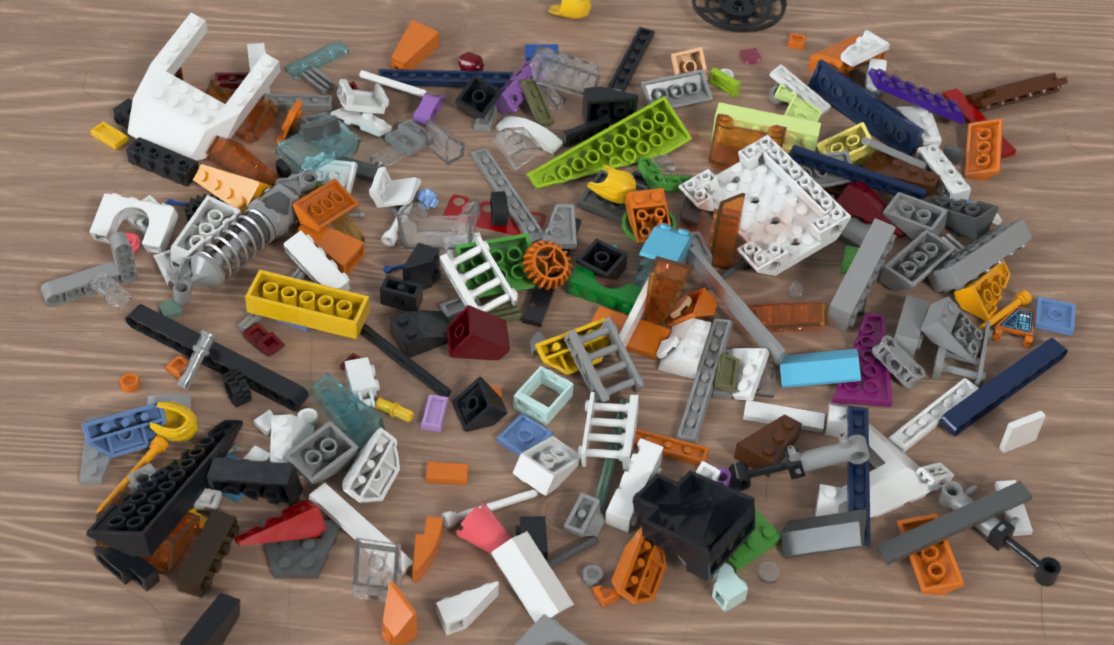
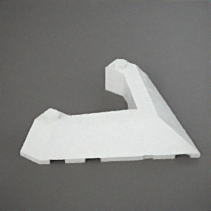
M829 402L825 435L839 438V435L844 433L847 437V405ZM869 424V463L876 468L869 472L870 518H876L904 506L905 503L921 499L927 493L934 490L936 492L942 490L943 486L941 484L930 486L928 484L930 480L924 481L922 479L923 474L918 475L916 473L920 466ZM820 484L814 517L847 512V485L839 488Z

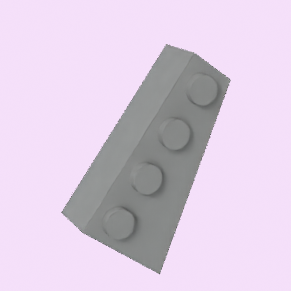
M907 295L894 339L913 359L915 350H920L924 333L920 329L929 309L927 308L929 301Z

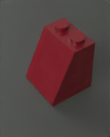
M468 305L446 327L449 357L499 361L510 350L506 320Z

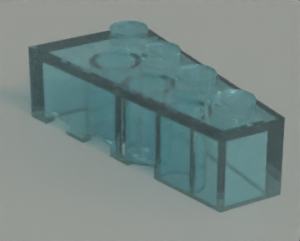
M328 372L313 384L317 400L333 424L358 446V453L380 427L385 430L383 418Z

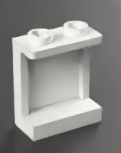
M340 79L337 96L344 110L378 114L385 113V109L389 105V99L380 83L375 84L374 91L352 90L346 79Z

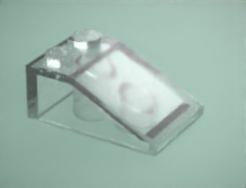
M356 538L353 574L354 596L360 599H375L386 603L389 583L394 581L397 587L401 588V546L396 543Z

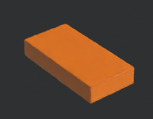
M427 462L426 483L467 485L469 464Z

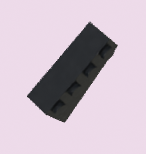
M227 457L213 458L206 477L212 490L233 495H240V492L253 500L258 501V498L261 497L270 499V503L279 505L280 502L288 503L289 507L299 502L303 490L294 464L287 462L274 463L269 461H250L248 459H230Z

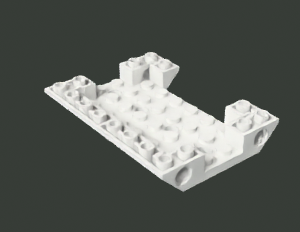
M768 135L738 151L740 162L721 173L714 175L707 169L679 185V189L698 209L716 212L745 244L738 247L737 251L757 273L776 276L834 242L851 219V216ZM775 221L779 222V223L776 224V225H775V224H771L772 222H775Z

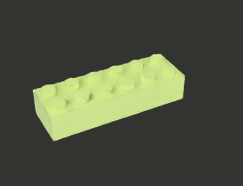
M719 102L715 114L711 141L745 148L768 135L787 154L793 145L815 151L821 123Z

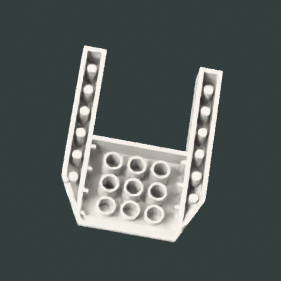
M190 13L152 61L133 97L128 134L136 139L141 137L198 161L224 148L280 73V63L277 59L264 53L228 102L224 104L174 76L208 32L206 20Z

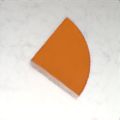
M602 585L592 587V593L602 608L621 600L622 596L614 588L610 589Z

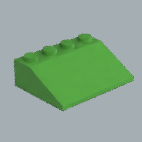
M529 233L486 240L490 247L489 252L510 288H514L516 291L538 288L537 283L532 285L533 280L527 279L528 273H523L526 268L522 266V263L525 261L523 256L526 254V250L531 247ZM476 242L456 245L453 251L454 257L476 247ZM482 253L458 264V274H464L485 263L486 260ZM488 269L467 280L465 286L468 290H474L496 277L492 270ZM499 284L476 298L505 294Z

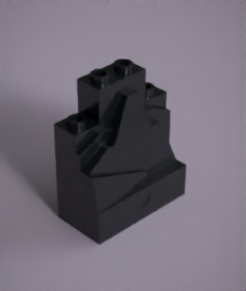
M691 470L684 477H681L678 482L657 473L651 480L647 481L646 485L639 492L635 493L632 500L634 514L643 517L641 520L642 535L652 540L654 545L680 556L686 563L687 572L706 581H709L756 529L754 497Z

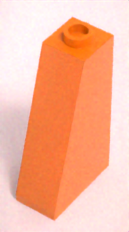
M412 20L391 56V69L413 70L440 45L439 32Z
M302 224L298 227L297 233L302 231L305 235H310L314 240V245L324 250L326 258L329 261L332 259L341 273L344 272L348 275L365 256L363 241L326 226L320 231H316Z

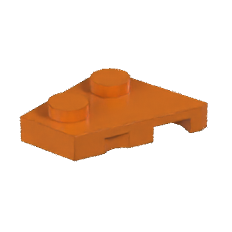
M298 99L290 109L281 128L282 132L275 141L279 145H282L292 130L295 131L298 127L299 121L297 119L299 120L303 114V110H301L303 102Z

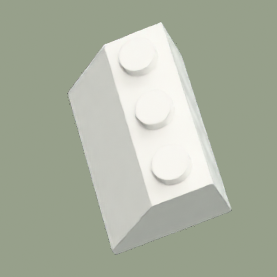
M691 318L672 326L668 339L676 336L680 342L676 348L672 347L667 352V357L661 359L658 370L695 379L710 333L711 322Z
M292 414L272 415L270 462H287L283 455L313 434L314 426ZM296 470V472H297V474H298V477H299V478H304V477Z

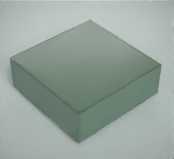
M174 299L158 304L161 314L170 319L183 316L180 304L176 303Z

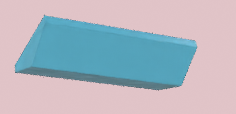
M857 349L785 355L782 363H780L782 388L861 381Z

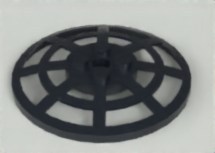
M691 0L696 13L709 24L727 31L744 33L757 32L774 26L783 18L787 7V0H780V15H770L771 3L779 0H763L759 2L756 0H714L719 3V8H710L711 0H705V7L697 6L696 0ZM766 6V13L757 12V8ZM703 12H707L713 19L706 16ZM714 13H722L725 18L722 20ZM752 17L761 18L753 23H750L748 20ZM766 19L772 20V21L769 22V23L756 26V25L761 24L762 22H764ZM739 20L743 24L730 23V21Z

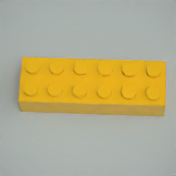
M263 270L258 271L245 296L248 313L356 340L370 312L369 296Z

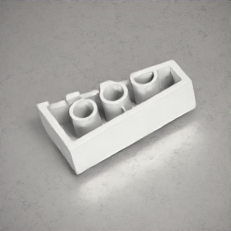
M207 195L171 246L170 260L180 264L183 258L192 256L199 250L205 252V244H213V238L215 236L221 237L223 229L230 230V223H238V216H240L241 210Z
M641 438L637 444V454L633 453L628 472H624L620 486L614 493L605 517V524L627 533L631 526L636 525L639 518L638 515L634 514L632 502L635 493L639 492L646 485L647 481L651 480L657 473L662 475L663 469L660 468L663 447Z

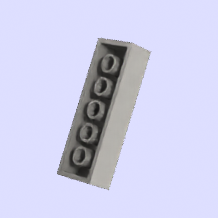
M876 218L874 219L829 306L825 324L845 333L849 326L853 327L858 312L860 313L863 308L865 298H868L871 292L872 284H875L879 271L886 262L887 255H890L893 243L897 236L894 234L895 226Z
M1023 219L1000 224L943 261L927 277L935 293L941 291L947 293L953 289H956V291L966 287L967 282L977 280L979 274L990 271L991 266L1002 263L1004 257H1010L1015 254L1014 251L1016 249L1027 246L1026 243L1032 239V236Z

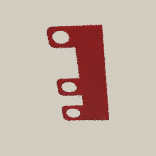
M457 194L451 196L441 218L510 235L522 234L514 221L508 219L507 226H493L491 212L483 210V206L490 204V202L482 201L477 212L465 210L469 198ZM455 198H462L465 203L458 206L453 203V200ZM531 211L532 215L541 216L542 220L538 224L542 229L546 215Z

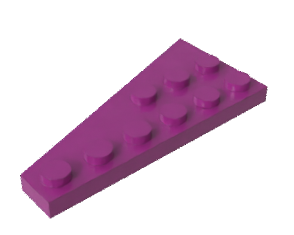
M865 314L852 348L857 349L861 381L839 383L832 403L891 407L890 371L872 353V348L880 344L882 338L887 335L885 314Z

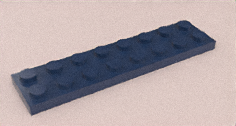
M819 60L808 87L858 125L864 122L869 134L883 144L912 157L924 129L824 60Z

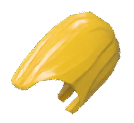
M562 0L561 5H552L549 13L565 18L582 19L589 15L591 2L590 0Z
M605 165L604 171L608 173L605 181L597 184L589 182L587 187L606 200L625 204L627 193L636 191V181L633 175Z
M174 401L158 402L156 407L164 409L167 421L164 426L150 422V428L165 440L182 442L192 439L199 428L197 416L193 411Z

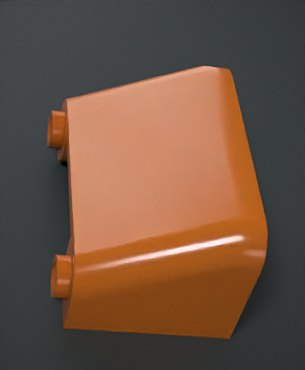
M850 36L843 41L812 54L809 59L808 69L814 73L818 61L824 60L848 77L849 71L870 61L868 59L851 67L841 60V54L850 45H854L858 37L862 36ZM886 51L872 58L884 60Z

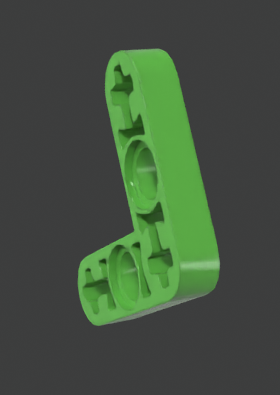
M641 157L639 159L638 169L651 189L664 188V191H681L679 185L693 178V176L662 175L653 159L648 157Z

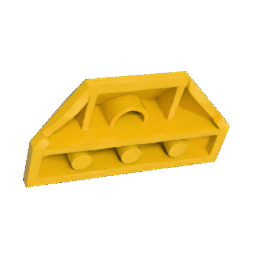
M602 318L574 330H576L578 335L583 336L603 328L602 323L605 319ZM568 332L535 344L542 362L565 376L579 371L564 341ZM607 335L584 343L583 346L586 352L592 353L607 347L609 339ZM603 357L593 360L592 364L600 363Z

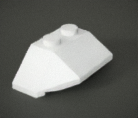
M380 427L360 450L342 481L343 491L359 503L383 501L400 470L399 456L396 448L397 439Z

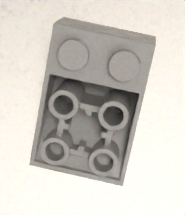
M949 297L930 305L920 329L932 343L971 362L975 361L984 337L982 332Z

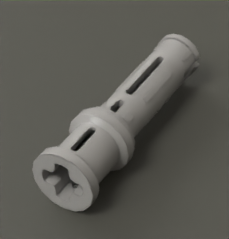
M204 330L200 331L201 336L197 344L192 347L194 352L177 383L178 386L189 390L204 357L210 354L209 349L213 341L218 338Z

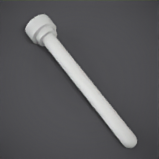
M417 178L418 183L413 198L421 184V180L419 178ZM411 203L401 206L390 230L384 232L381 238L384 245L389 247L395 245L397 231Z
M532 489L487 503L486 505L493 511L534 498L538 495V492ZM474 508L459 513L451 511L442 513L445 528L456 527V524L464 520Z

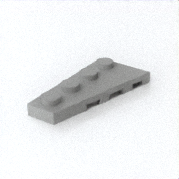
M111 414L87 415L86 422ZM85 436L80 485H103L111 465V458L86 443Z

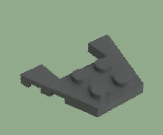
M259 519V525L264 526L266 519ZM324 520L327 529L322 531L321 539L305 538L264 543L274 578L318 579L329 557L328 554L332 546L335 545L339 531L341 532L342 528L333 520Z

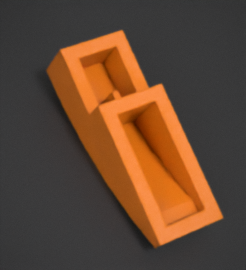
M426 517L425 534H416L413 582H418L423 577L438 553L443 534V517Z

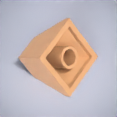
M702 47L671 54L675 75L703 69L706 79L709 80Z

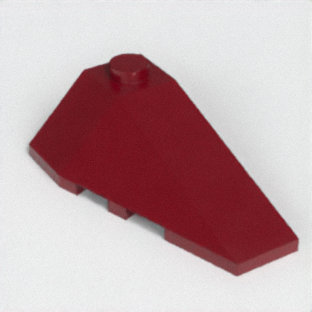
M857 180L849 184L836 200L852 218L854 215L864 219L863 223L872 224L876 218L895 226L894 234L897 235L896 237L901 238L906 235L882 215L887 205L866 183Z

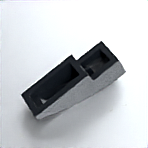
M96 546L93 548L96 560L125 585L133 580L147 592L160 581L158 569L138 556H130L110 547Z

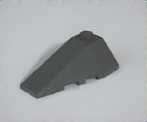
M927 195L921 199L922 201L947 209L946 224L970 239H978L987 233L998 211V206L982 201H977L976 204L967 203L966 199L950 201L949 197Z

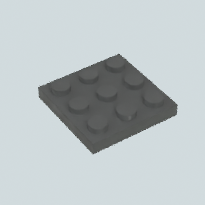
M600 170L592 182L596 184L604 182L608 173ZM636 182V191L649 190V187ZM589 188L579 199L577 206L621 224L622 217L626 212L625 204L606 200Z

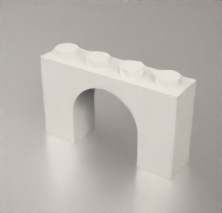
M104 193L90 229V234L94 240L110 243V236L117 232L119 225L124 219L133 215H142L149 218V226L142 242L145 250L156 254L166 251L179 217L174 207L167 204L158 205L152 201H139L134 197L125 198L116 193Z

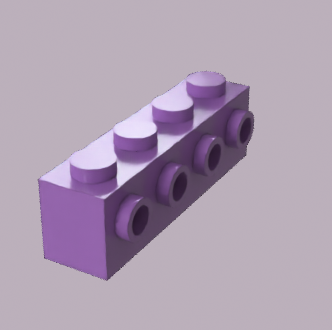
M537 57L527 61L501 88L503 93L495 102V105L503 115L509 112L513 114L519 109L518 105L526 101L520 85L521 80L536 78L539 85L545 81L544 77L548 72Z

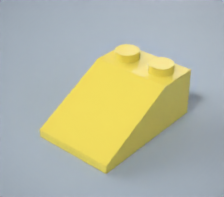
M864 122L817 143L820 154L848 150L853 165L866 164L876 150L861 143L863 137L872 139Z

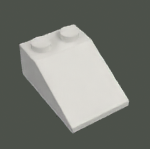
M551 436L521 453L513 474L519 477L522 482L535 488L538 493L546 496L557 489L581 463V458H578V452L554 436Z

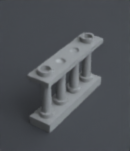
M610 316L602 323L603 328L583 336L578 335L576 330L568 332L564 338L590 393L595 392L596 403H607L610 400L609 395L629 387H633L635 393H638L644 386L643 377L637 372L618 334L617 326L612 322ZM607 335L611 345L592 353L586 352L583 346L584 343ZM613 352L616 353L620 361L601 370H596L592 364L593 360ZM624 369L628 380L608 388L603 387L600 381L602 377Z
M986 322L984 330L979 329L984 337L979 348V357H976L974 362L937 345L931 379L939 381L941 373L945 374L947 372L975 379L974 385L977 387L980 383H984L986 372L983 371L987 342L991 340L993 330H990L991 322ZM950 358L977 365V370L972 371L947 365L944 359Z

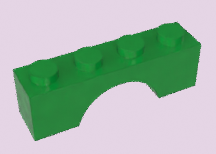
M580 266L575 267L567 284L568 294L627 315L630 314L642 288L632 284H627L618 289L603 287L595 280L593 271Z

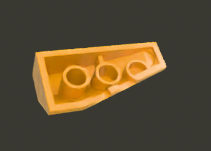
M1002 259V263L991 266L990 271L979 274L977 280L967 282L965 288L954 291L956 301L961 309L985 321L989 320L998 309L996 304L1002 299L1000 294L1003 289H1006L1011 276L1004 259Z

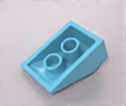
M658 224L653 228L639 255L676 266L687 257L694 235L689 234V231L686 229L678 228L676 230L671 228L669 224Z

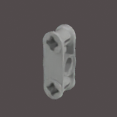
M884 336L881 343L872 348L873 355L882 362L904 387L911 389L918 380L925 377L924 369L891 336Z

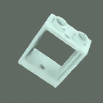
M540 366L514 395L513 408L547 426L573 396L574 384L553 371ZM541 384L560 394L550 407L530 397Z

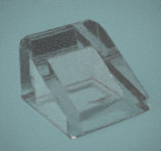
M667 154L651 159L661 171L674 173L676 164Z

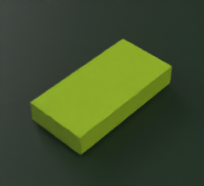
M715 67L711 69L709 83L735 98L739 96L741 82Z

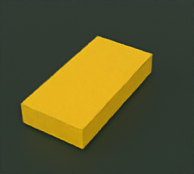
M104 121L90 130L92 136L115 150L129 141L127 135Z

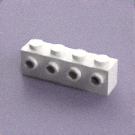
M937 144L918 148L915 158L927 164L925 170L940 175L937 187L938 193L943 197H949L950 201H960V199L968 201L971 193L970 186L961 177V174L954 168L951 161L947 159Z
M299 231L283 243L285 252L314 283L345 291L350 290L349 277L344 272L341 273L338 270V266L332 259L329 261L326 258L324 250L314 245V240L310 235H305L302 231Z

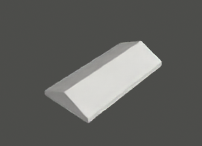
M528 532L511 538L491 552V555L535 623L544 614L554 618L574 605Z

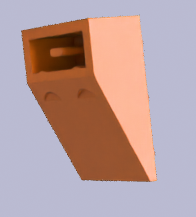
M664 188L627 193L625 198L626 211L637 244L645 243L653 228L658 224L666 223L671 225Z

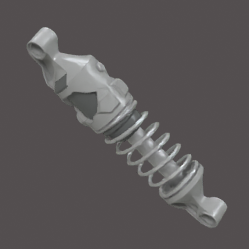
M304 171L296 175L291 174L288 178L276 179L275 185L272 188H267L262 197H256L248 204L244 215L238 216V223H230V230L223 229L221 237L215 236L213 238V244H205V252L199 250L192 256L183 258L178 271L170 277V281L174 283V301L182 305L188 303L191 299L193 287L220 288L226 280L230 279L232 273L238 272L240 266L246 265L248 259L255 257L256 253L263 250L265 245L285 235L288 232V227L293 223L299 222L292 206L293 203L301 199V194H309L317 189L318 175L313 171ZM234 225L238 227V234L233 231L232 227ZM228 232L232 234L233 239L227 241L225 239L224 233ZM217 239L225 243L221 249L216 244ZM209 246L217 251L213 256L208 253L207 248ZM243 249H244V251H245V255H246V256L240 254V252H241ZM247 249L253 251V253L249 256ZM234 257H236L237 263L234 262V261H231V259H233ZM239 257L245 258L244 262L240 263ZM227 264L229 270L223 268V266ZM231 264L236 265V269L231 270Z

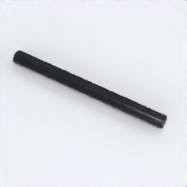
M364 323L360 332L364 338L439 396L450 397L452 393L450 388Z

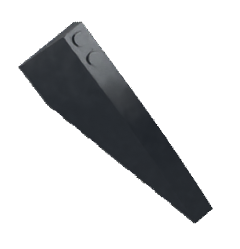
M224 420L207 433L208 437L197 440L193 449L190 451L185 449L180 453L181 458L178 460L172 459L152 474L150 481L140 483L136 487L137 491L135 493L123 496L121 498L122 502L119 505H111L87 530L86 535L130 556L151 557L209 484L206 477L213 458L226 457L243 425V421Z

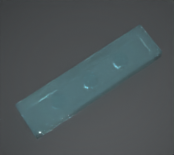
M338 40L285 66V72L293 79L301 77L302 72L306 74V70L309 69L311 71L313 66L319 68L348 54L349 48Z

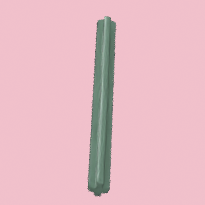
M622 398L619 404L629 403L630 400ZM617 412L616 419L624 420V418L628 417L625 412ZM613 427L612 434L621 435L624 433L622 427ZM609 442L608 450L619 451L621 443ZM605 458L595 498L600 500L602 513L604 512L617 460L614 458Z

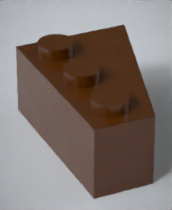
M784 414L738 442L734 459L746 463L752 469L780 463L785 457L784 451H787L788 446L794 445L799 439L802 423Z

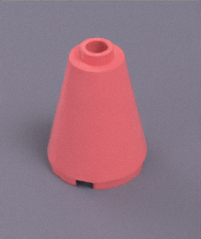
M481 502V508L479 509L476 506L461 523V526L464 528L461 532L457 530L456 535L460 539L491 554L492 551L510 540L511 536L484 502Z

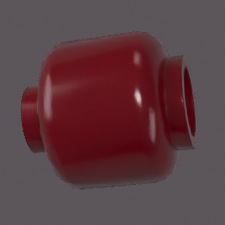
M466 52L459 58L458 65L461 71H482L484 68L483 59L480 55Z

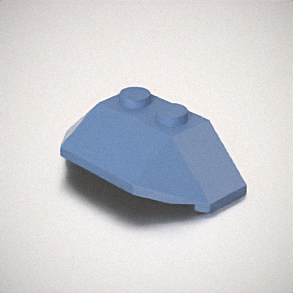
M158 402L82 423L86 443L108 458L148 448L151 445L150 442L158 436L150 428V422L164 426L167 421L164 409L156 407Z

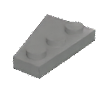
M556 204L549 225L545 230L543 242L549 240L550 243L556 241L557 247L563 245L562 249L577 248L574 204Z

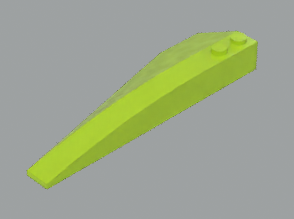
M663 96L527 173V176L534 187L540 189L599 173L600 170H605V165L619 168L638 163L641 157L653 159L665 156L692 140V137L666 97Z

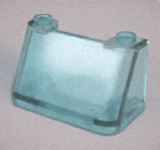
M325 115L320 119L319 122H322L332 117L333 115ZM339 120L340 133L325 139L305 142L303 141L302 132H299L287 140L283 139L278 142L275 154L291 168V174L296 175L304 171L316 173L317 169L341 155L345 157L348 154L351 157L356 154L361 139Z

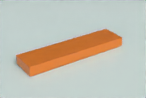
M636 428L634 449L638 450L637 444L641 438L662 446L663 457L700 466L702 461L706 462L709 447Z

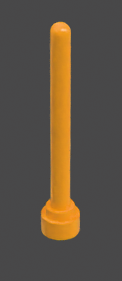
M1021 290L1017 293L1013 302L987 320L991 322L990 327L1017 307L1028 305L1032 301L1031 294L1026 290ZM987 321L982 323L977 328L984 330Z
M156 436L150 442V450L128 475L147 465L156 454L164 453L169 447L168 442L164 438ZM128 475L98 507V514L102 515L126 490L127 485L130 484Z

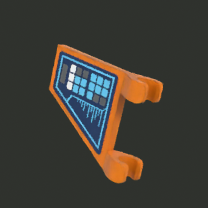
M1021 307L1014 309L995 326L992 340L1000 341L1003 331L1024 336L1022 347L1030 348L1033 341L1035 311Z

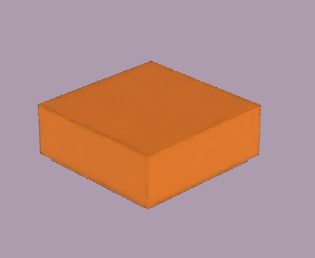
M790 33L787 47L803 50L806 36Z
M178 355L166 366V371L180 379L189 360Z

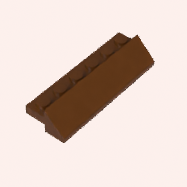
M1054 72L965 95V97L982 113L1060 92L1061 85L1068 82L1067 77L1057 78Z

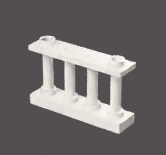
M480 236L476 237L477 246L455 258H449L447 253L440 256L439 263L465 307L470 305L488 312L507 301H510L513 307L517 305L518 294L516 290L510 288L489 252L490 247L486 240L483 241ZM482 253L486 260L485 263L464 274H458L456 270L458 264ZM488 269L492 270L496 278L474 290L467 289L465 286L467 280ZM499 284L505 292L504 295L483 306H477L474 301L477 296Z
M591 392L590 399L586 400L585 403L587 418L583 444L578 447V458H581L582 467H586L587 457L619 459V461H622L623 470H628L634 450L639 412V395H630L629 403L612 404L596 403L595 392ZM595 410L625 412L628 417L624 418V420L594 418ZM592 426L622 427L623 430H626L621 435L591 433ZM590 441L621 443V445H624L623 449H619V451L589 449Z

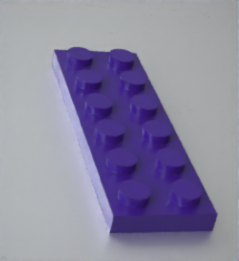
M871 68L868 72L875 88L960 124H963L966 119L962 113L963 111L958 107V103L952 99H944L942 95L930 93L924 87L918 88L914 83L910 81L904 82L898 76H890L879 68L877 70Z

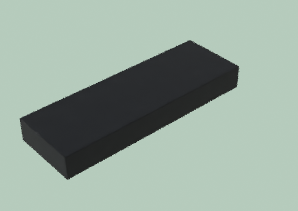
M607 115L563 131L564 147L567 148L586 141L609 128L611 118Z

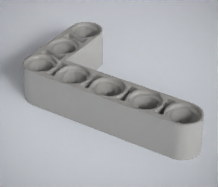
M119 231L113 233L109 238L114 261L44 283L41 286V293L47 306L56 307L133 282L138 274L132 246L126 234Z

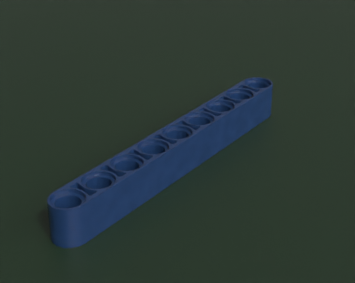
M1054 338L1048 339L944 413L939 420V424L954 437L959 435L1060 362L1066 356L1068 349Z

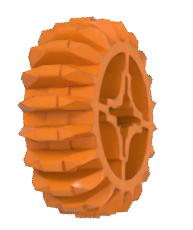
M540 240L537 243H533L523 256L525 261L522 263V266L526 267L523 273H528L527 279L533 280L532 285L537 283L538 289L544 286L545 290L550 288L554 290L568 281V276L571 275L572 271L569 269L572 268V264L568 263L571 257H566L568 251L563 252L561 250L563 245L557 247L556 241L550 243L549 240L545 242ZM537 253H547V255L537 256ZM549 273L558 274L557 277H547Z

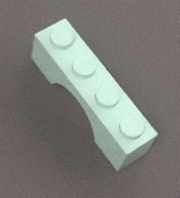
M678 556L679 559H680V560L684 563V565L686 566V563L681 559L680 556ZM725 562L714 575L716 583L713 588L712 598L724 612H727L746 600L748 587L745 581L734 573L732 566Z

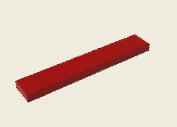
M958 88L943 92L942 96L944 99H952L958 103V107L963 111L962 113L966 118L967 124L988 121ZM1003 136L1001 159L1016 153V149Z

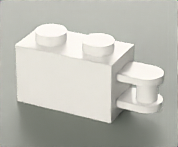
M368 357L345 361V372L353 404L359 403L361 410L369 406L375 408L374 400L377 399V391H380L378 379L373 377L376 376L374 364L370 365Z

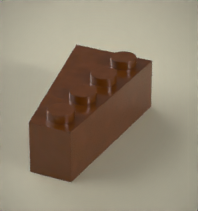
M877 150L874 151L864 166L865 169L927 189L925 196L935 194L940 180V175Z

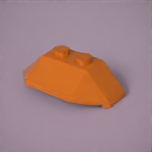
M642 527L624 547L611 581L617 593L632 604L654 601L667 567L664 549L654 545L652 540L642 535Z

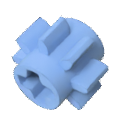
M426 188L424 191L419 190L416 195L419 200L417 204L427 210L430 207L435 208L439 202L436 198L438 194L429 188Z

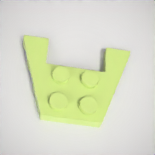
M780 83L774 98L790 103L784 116L819 122L822 111L807 100H801L797 97V93L794 91L790 92L784 84Z

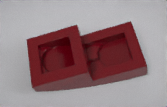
M259 323L243 333V337L252 346L269 357L285 347V344L273 332L268 333Z

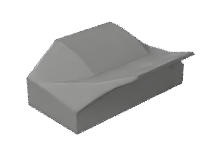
M581 492L564 525V531L581 537H597L605 523L600 500Z

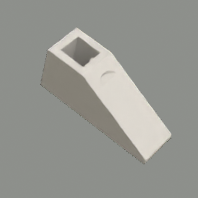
M498 581L485 583L479 588L463 591L459 595L443 598L440 602L436 603V615L446 636L466 629L498 596Z

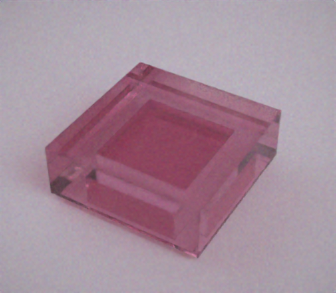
M756 48L740 51V56L746 65L760 63L762 60Z

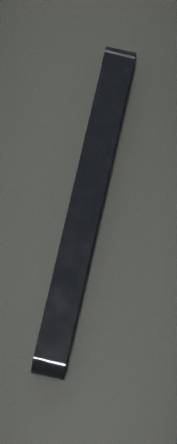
M139 304L125 317L127 324L131 328L191 358L194 352L192 350L193 345L197 344L201 334L142 304ZM213 341L209 349L210 354L207 357L205 356L201 363L220 374L238 368L243 373L249 389L292 411H297L309 398V393L303 386Z

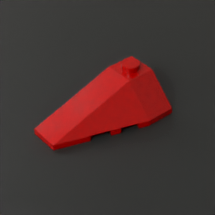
M305 499L282 510L281 516L266 519L264 526H254L236 536L234 541L240 546L305 538L312 539L320 536L321 532L327 528L319 507Z

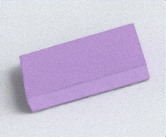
M429 394L421 423V430L441 432L449 397Z

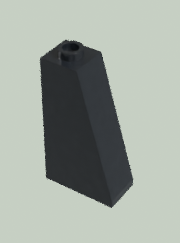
M220 592L182 639L180 645H223L240 616L241 599Z

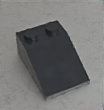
M601 86L584 88L582 107L584 123L608 115L611 118L610 125H614L637 112L638 95Z
M406 311L390 317V333L402 352L411 358L448 344L446 327L450 322L442 311Z

